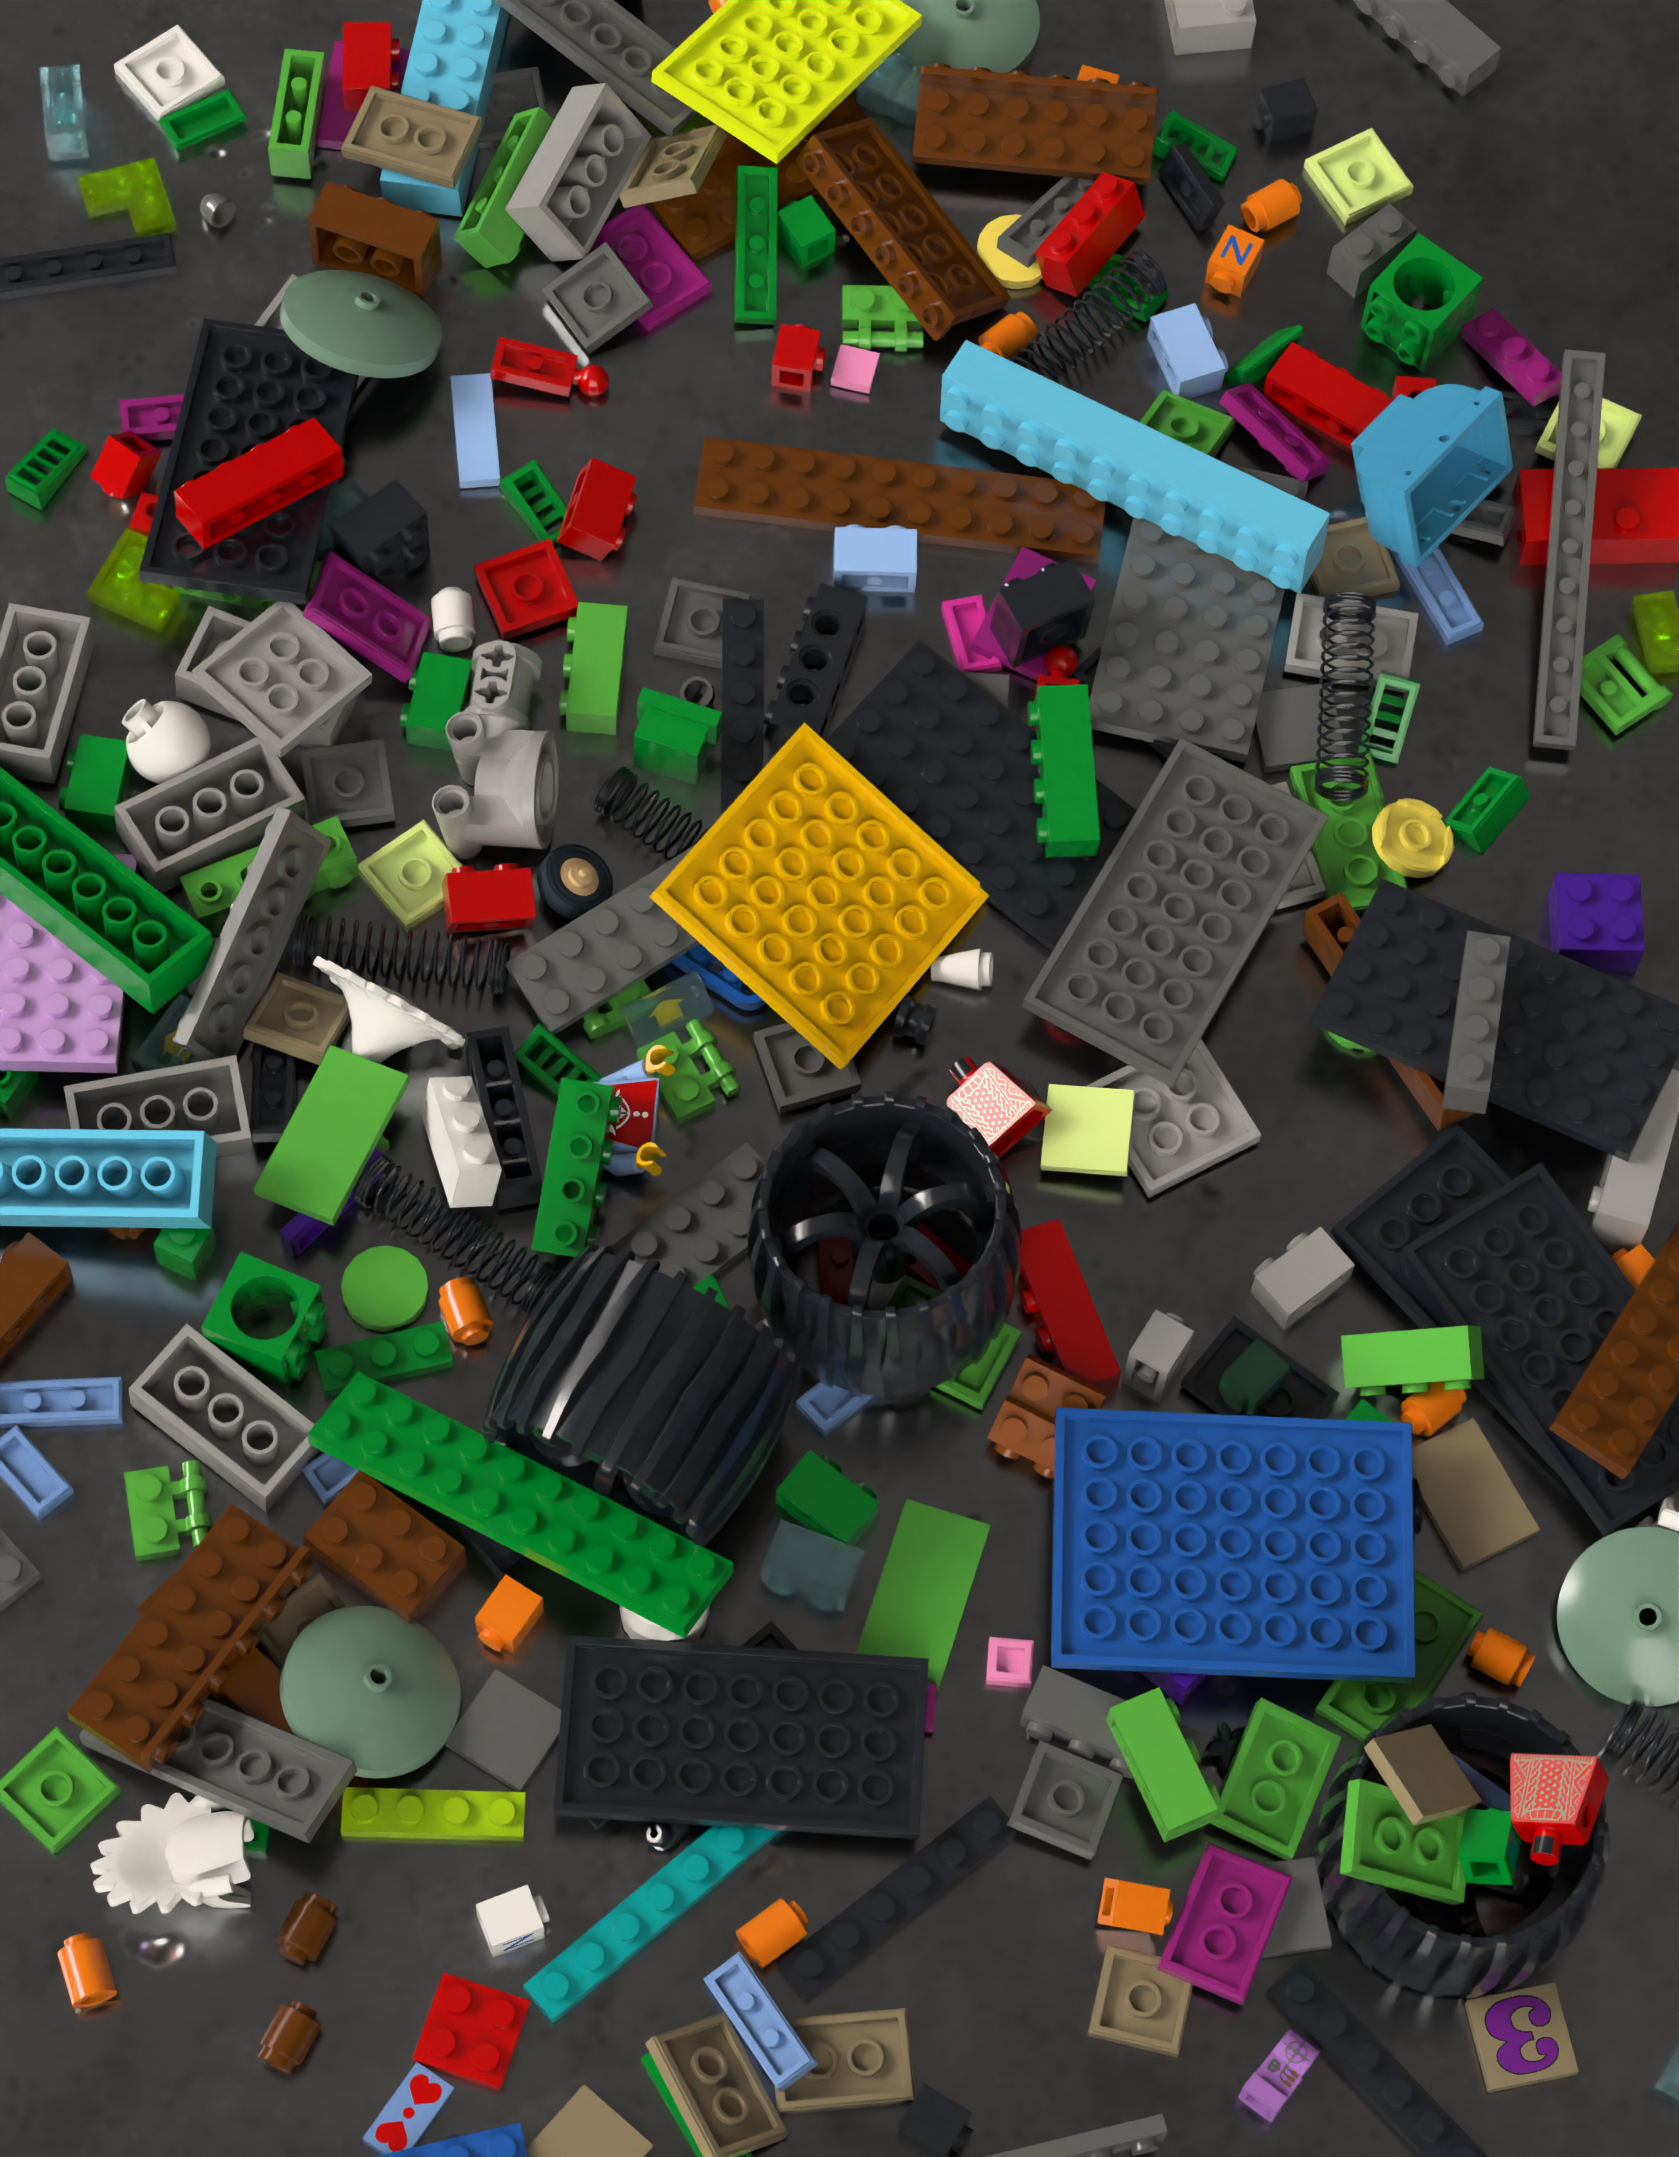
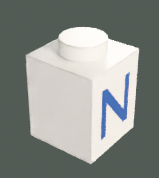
M528 1884L476 1904L477 1917L493 1958L545 1938L543 1923L550 1921L541 1895L532 1897Z

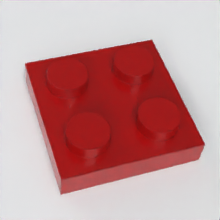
M551 539L473 565L474 575L503 640L577 615L579 601Z
M443 1972L412 2058L413 2063L418 2062L426 2068L501 2092L531 2006V2000Z

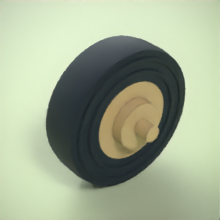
M565 844L559 846L547 855L538 870L537 884L544 901L555 912L567 918L577 919L609 899L613 891V878L606 862L596 852L582 845Z

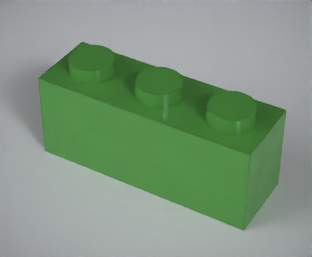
M286 48L284 50L268 146L270 169L273 176L311 179L327 83L324 52Z
M578 602L577 616L569 617L567 642H574L573 653H565L563 678L570 680L569 689L561 690L559 700V715H566L567 731L608 735L617 734L628 628V606Z
M1467 1325L1341 1336L1345 1388L1360 1389V1397L1386 1395L1387 1386L1400 1385L1402 1393L1428 1392V1383L1444 1382V1390L1471 1389L1470 1380L1484 1379L1481 1326Z
M1160 1687L1111 1707L1106 1721L1163 1841L1167 1842L1213 1822L1218 1811L1217 1805L1220 1804V1797L1212 1780H1204L1197 1764L1201 1763V1759L1191 1738L1185 1740L1178 1727V1724L1181 1723V1717L1173 1699H1165Z

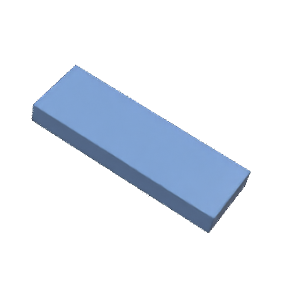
M491 373L450 376L460 489L499 486L500 484Z

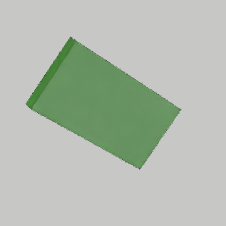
M1368 753L1365 755L1370 761L1369 765L1364 768L1369 773L1367 778L1369 781L1368 793L1362 798L1351 801H1334L1317 794L1314 790L1315 775L1318 773L1315 768L1317 762L1291 766L1289 774L1296 799L1329 816L1323 830L1311 848L1326 889L1324 898H1322L1323 901L1342 892L1359 916L1364 915L1382 878L1408 889L1405 876L1388 867L1379 857L1372 841V826L1377 815L1386 807L1372 754ZM1361 758L1326 760V762L1334 765L1360 766L1365 764V760ZM1320 763L1319 768L1320 770L1328 767L1323 763ZM1351 770L1358 772L1362 775H1365V773L1360 770ZM1336 781L1322 784L1328 788L1342 790L1361 787V785L1356 783Z
M330 1045L254 1187L255 1195L334 1226L410 1082L409 1076Z
M906 1499L856 1654L929 1658L927 1684H937V1692H939L991 1525Z
M1414 1569V1682L1334 1680L1316 1707L1315 1712L1361 1741L1368 1733L1378 1729L1387 1718L1404 1708H1410L1411 1710L1423 1700L1434 1695L1485 1613Z

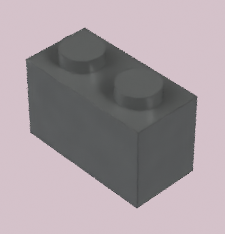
M1388 203L1332 247L1327 274L1355 299L1370 287L1374 280L1415 238L1417 228L1395 207Z

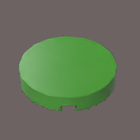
M388 1245L372 1247L355 1256L346 1267L341 1282L343 1302L352 1319L366 1329L380 1332L394 1331V1328L403 1325L407 1326L414 1322L425 1309L429 1295L426 1271L418 1258L405 1249Z

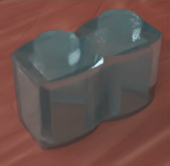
M893 52L858 86L856 102L874 113L893 117L901 124L915 129L921 66H913L903 55Z

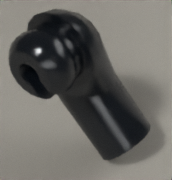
M657 1822L655 1826L650 1824L646 1830V1840L659 1851L668 1850L674 1847L689 1830L690 1824Z

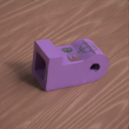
M1290 2028L1258 2070L1253 2073L1243 2086L1238 2098L1272 2123L1303 2081V2076L1316 2060L1321 2050Z

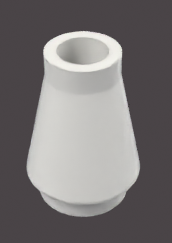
M982 948L938 956L931 964V980L981 991L982 986H992L993 983L992 952H983Z

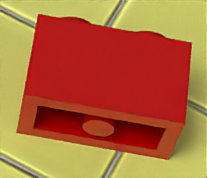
M344 22L342 78L344 111H359L371 86L400 94L399 71H393V62H400V38H392L391 22Z
M592 457L578 474L556 542L599 561H602L611 550L617 551L626 533V528L621 527L624 516H628L631 513L637 499V494L632 492L637 477Z
M504 863L494 866V870L477 871L475 866H460L452 869V873H446L442 882L447 933L531 928L536 918L531 868H519V865L516 863Z

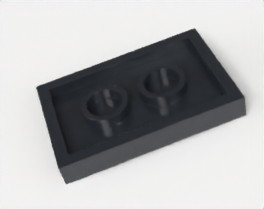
M1235 1316L1184 1376L1180 1385L1219 1415L1322 1419L1337 1401L1340 1394ZM1281 1379V1381L1278 1383V1385H1277V1386L1274 1388V1390L1271 1392L1272 1395L1262 1404V1402H1263V1401L1266 1399V1397L1269 1395L1268 1392H1269V1391L1275 1386V1384Z

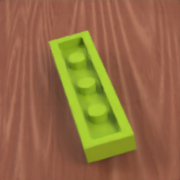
M346 1787L343 1791L341 1835L352 1837L524 1841L526 1792Z

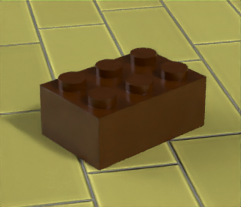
M328 181L326 182L308 218L313 264L330 270H349L375 275L406 288L424 301L442 264L439 219L422 210L413 211L398 206L387 198H375L360 193L349 185L339 186Z
M361 1471L356 1473L303 1536L304 1543L312 1548L313 1559L374 1605L392 1610L409 1624L414 1620L419 1622L467 1564L466 1551L463 1545L372 1477Z

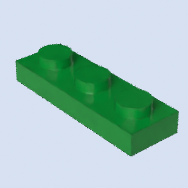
M443 1321L314 1351L325 1397L340 1394L358 1371L383 1384L454 1367Z

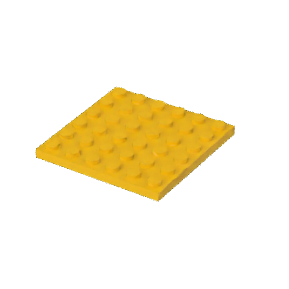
M804 722L649 897L841 1070L882 1024L989 895L980 888V882Z

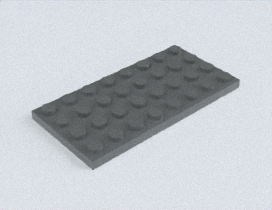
M1228 464L1305 501L1309 481L1302 483L1296 478ZM1133 517L1089 700L1091 729L1152 743L1153 739L1169 742L1175 747L1180 738H1183L1207 752L1218 753L1217 757L1246 763L1285 589L1276 586L1270 579L1258 573L1240 569L1233 561L1216 553L1211 554L1203 551L1197 544L1181 536H1172L1166 533L1160 526L1148 520Z
M1180 738L1024 998L1022 1007L1173 1088L1323 830L1329 816Z

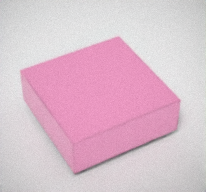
M841 344L831 376V385L870 394L880 353Z
M989 1637L986 1685L1030 1688L1034 1641Z

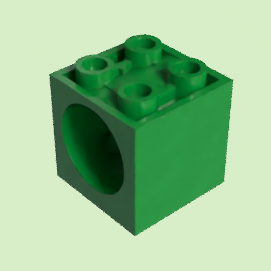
M1418 233L1370 285L1360 328L1365 331L1370 339L1377 343H1382L1394 351L1405 364L1413 365L1424 373L1461 333V326L1472 320L1483 277ZM1404 301L1423 302L1435 310L1424 311L1414 309L1406 305Z
M240 1252L201 1328L203 1337L255 1378L288 1392L293 1380L300 1381L309 1363V1357L306 1354L313 1342L319 1343L322 1340L329 1320L325 1318L326 1303L323 1302L321 1285L244 1252ZM265 1308L286 1310L293 1315L295 1321L294 1325L286 1333L268 1340L247 1336L244 1334L241 1326L248 1316Z

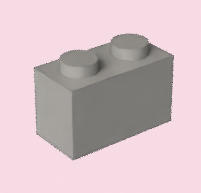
M1321 1226L1310 1235L1306 1232L1299 1234L1286 1247L1288 1252L1277 1260L1274 1257L1266 1259L1253 1273L1255 1278L1250 1291L1251 1294L1283 1330L1287 1329L1350 1280L1355 1264Z
M1156 1309L1129 1351L1122 1382L1160 1404L1187 1359L1194 1331L1189 1328L1187 1322L1173 1313H1166L1165 1315Z

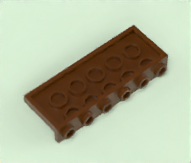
M944 63L921 66L912 162L1097 180L1105 172L1132 181L1135 184L1149 185L1159 89L1150 87L1142 82H1132L1128 85L1113 84L1101 78L1082 81L1072 80L1068 76L1060 74L1040 77L1032 76L1025 71H1012L1010 73L992 72L984 67H973L969 70L956 69Z
M849 94L777 164L725 131L727 138L697 193L646 203V205L690 259L696 262L735 240V181L738 165L777 168L778 212L784 205L793 200L800 201L810 195L814 197L820 194L796 163V157L812 135L867 119L868 117Z
M871 117L812 135L796 157L797 165L934 341L942 339L953 325L1005 307L1011 296Z
M231 1503L67 1712L68 1719L148 1773L152 1771L158 1762L165 1764L178 1746L176 1738L185 1726L191 1729L203 1715L206 1708L203 1703L212 1691L219 1693L226 1686L233 1674V1670L230 1668L241 1655L246 1658L253 1651L260 1639L258 1632L268 1620L273 1623L280 1616L287 1603V1600L284 1598L293 1586L300 1588L307 1581L314 1567L311 1564L312 1548L305 1543L298 1548Z

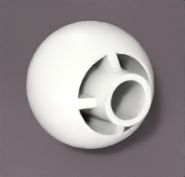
M141 699L128 710L122 720V724L129 730L126 738L128 757L136 771L151 782L161 784L206 762L209 757L211 738L208 727L202 717L185 704L174 701H162L152 706L147 700Z

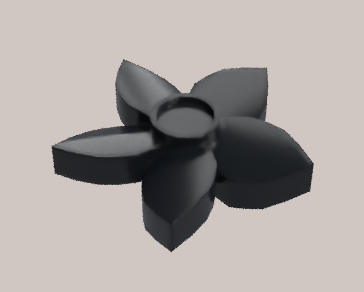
M1218 1720L1217 1735L1219 1740L1209 1742L1205 1751L1211 1755L1219 1756L1218 1766L1222 1773L1226 1775L1246 1727H1238L1231 1732L1226 1722Z

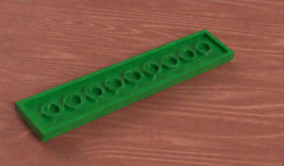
M359 1371L307 1434L309 1445L684 1639L734 1573L732 1561L700 1545L694 1544L683 1536L496 1441L494 1443L487 1442L482 1434Z

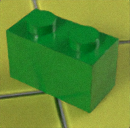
M423 652L420 667H415L414 673L409 680V690L413 691L411 703L404 702L400 716V727H406L407 744L452 752L445 726L453 715L463 712L467 708L474 680L473 670L471 669L472 660Z
M80 734L77 749H70L67 773L71 774L69 786H62L59 811H64L65 818L77 828L118 834L116 831L114 806L125 801L133 766L128 757L126 740Z
M809 1450L777 1488L776 1504L846 1556L878 1517L880 1502L876 1500L877 1495L869 1486L861 1481L853 1483L841 1474V1467L827 1455L819 1457Z

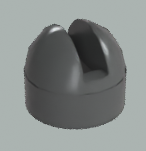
M219 192L204 196L200 203V213L215 228H221L228 224L236 210L234 201Z
M694 676L683 683L680 696L681 699L694 703L704 686L708 689L698 704L709 708L714 702L715 690L707 679Z

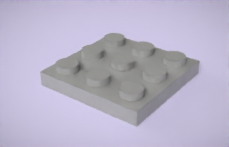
M277 601L196 666L192 672L193 679L275 754L282 758L372 683V673L324 630L303 617V612L295 604Z
M1200 1039L1173 1088L1130 1065L1086 1086L1135 1091L1128 1165L1149 1198L1260 1142L1261 1133L1202 1039Z

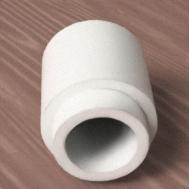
M447 587L440 590L431 599L434 638L439 642L440 648L445 651L457 652L465 650L472 645V639L476 634L472 596L458 587Z

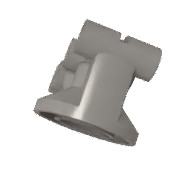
M495 640L479 645L473 651L471 669L475 676L469 707L463 712L453 715L445 726L446 735L463 781L474 786V796H469L467 791L461 786L447 785L440 788L432 799V808L445 844L452 854L459 859H469L476 856L481 851L483 845L546 849L552 839L557 818L560 789V764L557 741L552 731H531L532 723L528 718L533 685L541 677L542 660L538 654L527 647L508 641ZM499 656H505L506 660L502 661L499 667L493 666V663L498 661Z

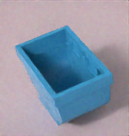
M1444 384L1429 388L1418 394L1414 399L1399 394L1351 443L1361 501L1364 504L1370 535L1382 546L1399 553L1400 561L1416 568L1513 469L1503 394L1487 386L1480 391L1459 384Z

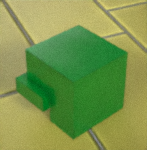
M642 687L637 700V720L639 724L634 734V766L697 786L713 744L717 745L722 732V712Z

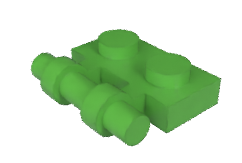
M842 285V328H858V331H843L842 345L858 347L871 351V347L894 348L895 352H907V348H923V332H907V329H922V324L892 286ZM871 328L894 329V332L871 331Z
M700 1018L693 1019L687 1023L686 1029L692 1039L684 1044L681 1043L675 1031L637 1049L639 1061L646 1058L648 1051L655 1045L665 1046L674 1052L672 1056H668L663 1060V1062H669L675 1066L674 1074L666 1077L657 1072L654 1078H660L659 1095L677 1125L715 1107V1098L711 1090L721 1086L726 1096L731 1097L742 1089L735 1078L737 1071L731 1061H725L716 1046L718 1044L716 1036L711 1029L707 1030ZM701 1055L711 1069L703 1075H700L692 1061Z
M190 1460L182 1463L184 1478L171 1482L168 1466L124 1473L137 1562L181 1555L179 1541L181 1537L192 1536L195 1549L213 1527L212 1515L206 1511L204 1494L208 1492L207 1479L201 1475L199 1461ZM187 1498L189 1516L176 1520L174 1500Z

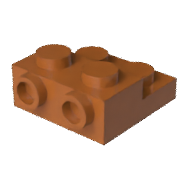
M1029 1354L1025 1358L1009 1396L1004 1400L987 1438L996 1442L994 1449L1001 1455L1011 1459H1018L1019 1455H1022L1035 1462L1033 1467L1035 1471L1045 1477L1054 1479L1056 1407L1101 1409L1109 1392Z

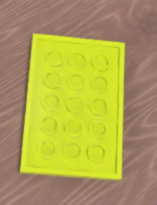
M728 0L652 71L651 82L777 164L921 26L923 15L900 0Z

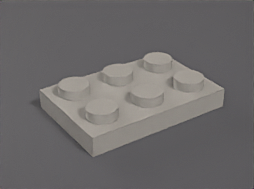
M1297 593L1284 672L1318 678L1323 675L1320 667L1323 663L1321 653L1324 650L1321 644L1324 639L1322 629L1325 626L1322 620L1325 615L1323 612V602L1326 597ZM1341 602L1329 606L1333 609L1342 606H1362L1370 609V607L1355 602ZM1376 606V618L1371 621L1376 627L1375 631L1371 633L1375 638V642L1370 645L1375 651L1374 655L1370 657L1374 666L1369 671L1374 676L1368 683L1372 687L1376 688L1381 670L1409 677L1419 613ZM1346 609V610H1341V611H1342V612H1360V611H1363V610ZM1327 617V624L1334 621ZM1336 623L1330 626L1338 631L1359 630L1368 632L1371 630V626L1368 624L1349 625ZM1329 629L1326 630L1327 636L1333 633ZM1336 635L1329 638L1337 643L1358 642L1367 644L1371 641L1370 637L1367 636L1348 637ZM1326 641L1325 646L1327 648L1332 646V644ZM1336 647L1329 650L1337 655L1356 654L1367 656L1370 654V650L1366 648L1347 649ZM1325 653V660L1332 657ZM1336 659L1328 662L1336 667L1355 666L1367 668L1370 665L1365 660L1346 661ZM1325 665V668H1324V671H1325V672L1331 670L1330 667H1328L1327 665ZM1337 671L1328 674L1335 679L1366 680L1369 678V675L1364 672L1345 673ZM1385 685V688H1384V689H1387V690H1393V691H1398V692H1404V693H1406V691H1404V690L1397 689V688H1393V687L1386 686V685Z

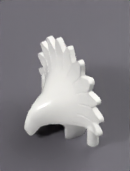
M319 956L314 960L313 965L329 975L330 980L342 989L352 1023L353 1054L380 1064L402 1049L410 1046L416 1048L421 1042L432 1039H441L451 1049H457L464 1045L466 1040L456 1030L433 1019L403 995L386 987L368 982L355 973L345 970Z
M174 1793L170 1796L164 1809L146 1804L141 1808V1821L118 1822L116 1828L121 1837L104 1840L98 1844L101 1854L105 1855V1857L92 1862L90 1865L93 1874L102 1875L93 1882L94 1888L98 1893L111 1891L107 1896L109 1905L113 1907L131 1900L130 1907L134 1914L142 1912L156 1901L161 1913L166 1914L182 1898L193 1906L204 1903L211 1907L227 1909L251 1907L252 1893L235 1885L249 1880L251 1876L244 1850V1842L254 1839V1829L249 1817L235 1811L214 1812L228 1808L199 1795H196L188 1803L180 1793Z

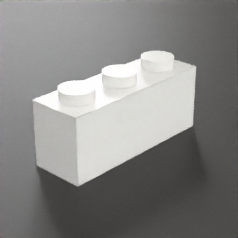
M472 1077L429 1078L420 1114L450 1208L492 1206L502 1169Z

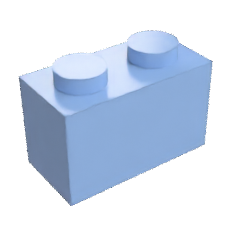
M1196 303L1151 316L1147 339L1172 393L1188 400L1221 390L1224 374L1228 371V362L1223 350L1216 349L1212 340L1213 331L1210 321L1206 316H1201Z
M857 524L835 527L833 587L846 591L915 592L917 529H906L902 526L865 528Z

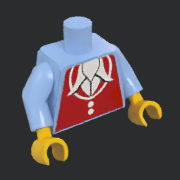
M655 1045L648 1051L646 1058L601 1078L599 1082H593L616 1087V1096L622 1097L618 1123L611 1122L608 1139L615 1140L612 1162L610 1166L603 1165V1168L614 1176L643 1173L645 1170L653 1176H658L662 1172V1167L654 1161L658 1157H666L667 1155L655 1144L660 1078L654 1077L657 1072L667 1077L673 1075L675 1071L674 1065L669 1062H663L666 1057L674 1054L673 1051L665 1046Z

